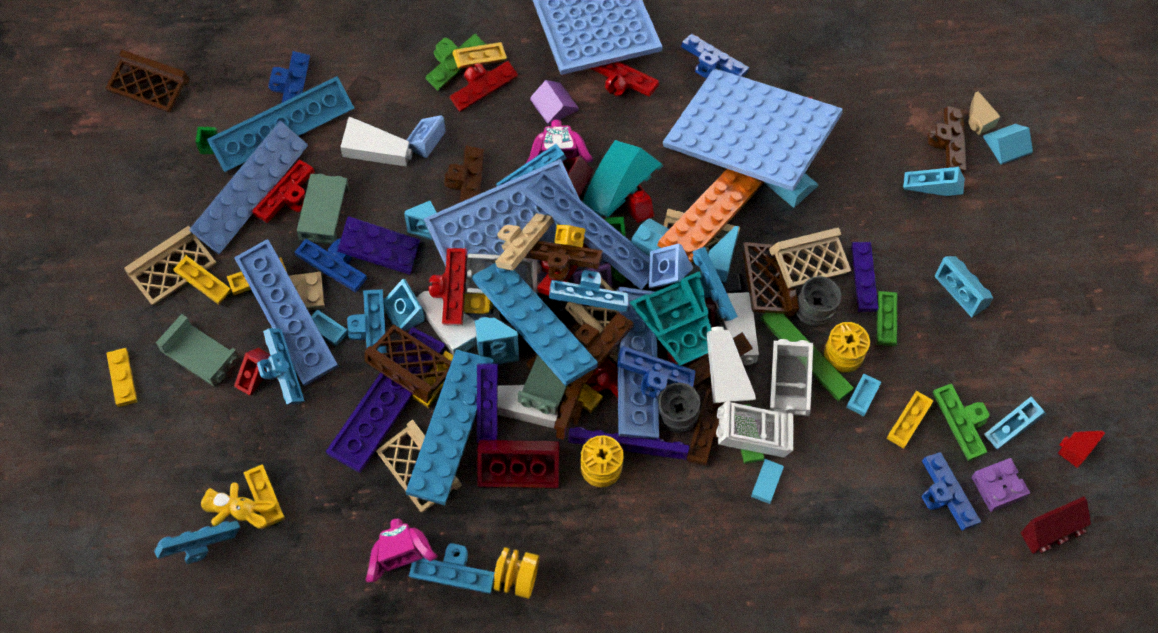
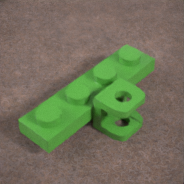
M476 34L471 36L459 48L450 39L443 38L436 45V50L434 51V56L441 64L431 71L425 79L439 91L464 69H458L453 51L457 48L461 49L486 44Z
M952 383L933 390V395L967 461L969 462L986 455L987 450L976 431L977 428L986 424L989 417L984 403L977 402L964 408Z

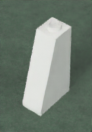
M348 118L341 143L343 157L407 167L408 160L412 158V149H410L409 141L357 119Z
M429 291L419 294L417 300L423 309L424 317L452 355H454L456 349L467 351L477 345L475 320L463 312V325H443V299L433 298Z
M749 292L727 293L738 317L725 321L718 313L719 307L716 301H713L715 315L720 326L724 330H730L732 338L741 332L744 333L753 349L740 358L744 365H751L757 362L759 352Z
M712 327V331L707 332L713 404L725 403L727 400L730 402L755 400V393L730 330H724L723 327Z
M524 385L498 386V415L554 429L557 412L555 415L544 414L539 409L527 408L518 402V392L523 390Z

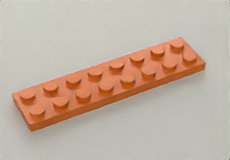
M726 169L661 237L657 246L664 248L681 244L688 256V260L692 262L694 256L692 252L701 247H706L765 181Z

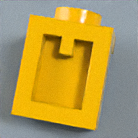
M557 225L554 243L583 247L585 229L571 225Z
M465 293V314L487 315L493 309V303L485 294Z

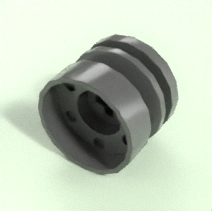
M816 276L808 279L797 297L799 310L796 312V315L807 325L814 327L825 325L831 320L841 302L842 294L840 288L827 277Z
M672 383L665 387L660 393L658 400L659 419L662 425L674 433H686L696 426L700 414L699 394L693 387L685 383Z

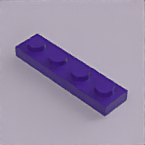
M852 242L851 249L858 312H877L878 301L871 242Z
M477 364V443H479V440H498V364Z

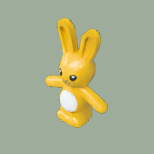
M236 482L230 486V496L225 493H219L212 488L206 491L201 501L203 510L219 513L211 521L213 526L219 525L231 514L237 520H247L257 528H265L267 526L266 519L255 514V512H270L276 508V504L273 501H252L245 497L238 498L239 486Z

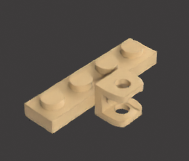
M536 213L522 231L519 226L505 225L497 234L499 239L506 241L502 245L504 252L495 261L497 267L513 271L554 223L552 216Z

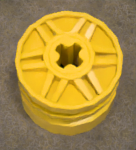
M843 322L836 325L829 335L824 349V357L839 372L857 370L863 363L870 346L868 333L859 324L853 322Z
M605 435L595 436L584 444L581 451L580 466L581 474L589 484L596 487H607L614 484L620 478L624 458L623 449L615 439Z
M504 547L495 568L494 590L500 591L503 583H505L504 593H508L511 586L516 585L515 595L529 599L534 587L540 555L526 552L522 561L518 560V550H514L510 558V548Z

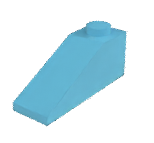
M959 167L905 172L903 188L905 190L943 196L960 195L964 191L965 178Z
M735 226L708 253L720 280L723 282L727 281L738 238V226Z
M1030 397L984 435L998 450L1046 415V412Z

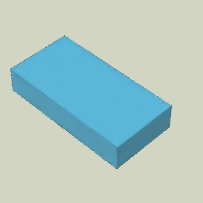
M316 310L311 316L323 339L335 347L348 334L346 328L319 310Z
M863 374L846 408L864 416L881 382Z
M765 459L751 497L770 504L784 466Z

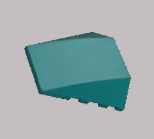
M615 140L597 168L582 202L596 214L608 218L626 201L624 198L629 193L634 194L638 190L637 186L642 181L647 182L652 177L650 174L655 169L660 170L663 165L642 148Z
M700 271L655 293L646 294L629 302L679 366L708 353L707 332L712 331L711 324H709Z

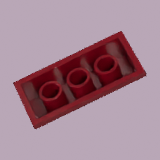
M479 440L478 487L558 488L559 441Z

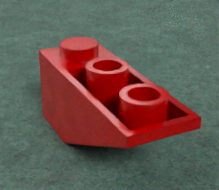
M640 185L637 186L638 190L634 194L629 193L624 198L628 211L637 223L654 217L651 197Z

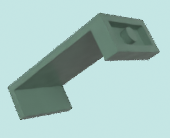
M310 174L297 227L299 240L304 241L308 239L311 242L333 244L337 240L336 227L345 191H349L347 178L342 176H326L324 174Z
M183 314L176 319L156 342L162 353L213 387L224 379L227 371L233 368L239 359L236 349L232 348L229 350L192 326L188 318Z
M537 355L523 390L518 392V402L524 407H533L539 409L544 414L555 415L567 386L561 382Z

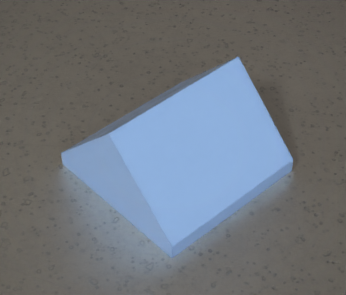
M441 115L421 119L406 140L409 141L410 149L425 158L429 156L445 134L444 117Z
M681 244L650 251L649 288L679 282L693 269Z

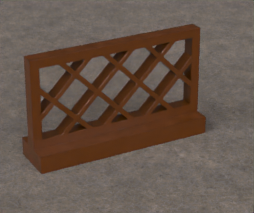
M121 50L119 54L121 59L105 89L170 113L184 84L187 85L190 80L186 72ZM124 65L130 67V72L121 73ZM146 72V77L137 80V73ZM133 75L135 81L126 85L124 78ZM161 77L163 82L153 86L151 79ZM122 81V87L113 88L115 82ZM149 81L151 87L141 90L139 84ZM178 83L176 89L169 91L168 84ZM137 85L139 92L130 94L128 89ZM165 86L167 92L157 96L155 90ZM153 91L154 98L149 100L144 98V94ZM166 97L170 99L167 107L161 105L159 100Z
M743 242L742 252L752 312L784 314L785 317L791 318L799 310L795 287L788 289L776 256L773 255L774 258L771 259L764 253L765 250H769L773 245ZM748 249H753L758 255L754 258ZM782 255L784 262L790 265V257ZM759 256L768 262L765 267L756 260ZM752 264L761 270L758 275L751 269ZM769 265L776 270L775 276L766 269ZM791 272L790 277L792 282H794L793 272ZM762 273L771 279L768 284L759 277ZM755 280L764 287L761 291L754 286ZM772 281L779 286L778 293L769 286ZM765 289L774 296L771 300L762 294ZM757 297L767 305L765 307L757 306ZM776 298L782 304V308H778L772 301Z
M394 324L372 347L369 346L364 354V362L426 403H428L432 398V394L446 379L451 365L450 360ZM395 332L401 336V340L390 341V336ZM405 344H414L417 350L406 351ZM402 345L403 351L392 352L391 346ZM382 346H388L389 353H380L377 349ZM421 354H429L432 356V360L421 361ZM418 355L419 362L408 363L407 356ZM404 356L405 363L397 364L393 361V357ZM444 364L449 368L446 371L437 372L436 365ZM420 366V373L412 374L409 372V367ZM422 366H434V372L423 373ZM435 377L436 382L430 386L425 382L424 378Z

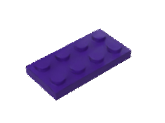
M348 216L337 252L410 275L420 239Z

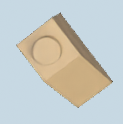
M977 91L971 102L968 124L972 130L981 135L996 127L1000 116Z

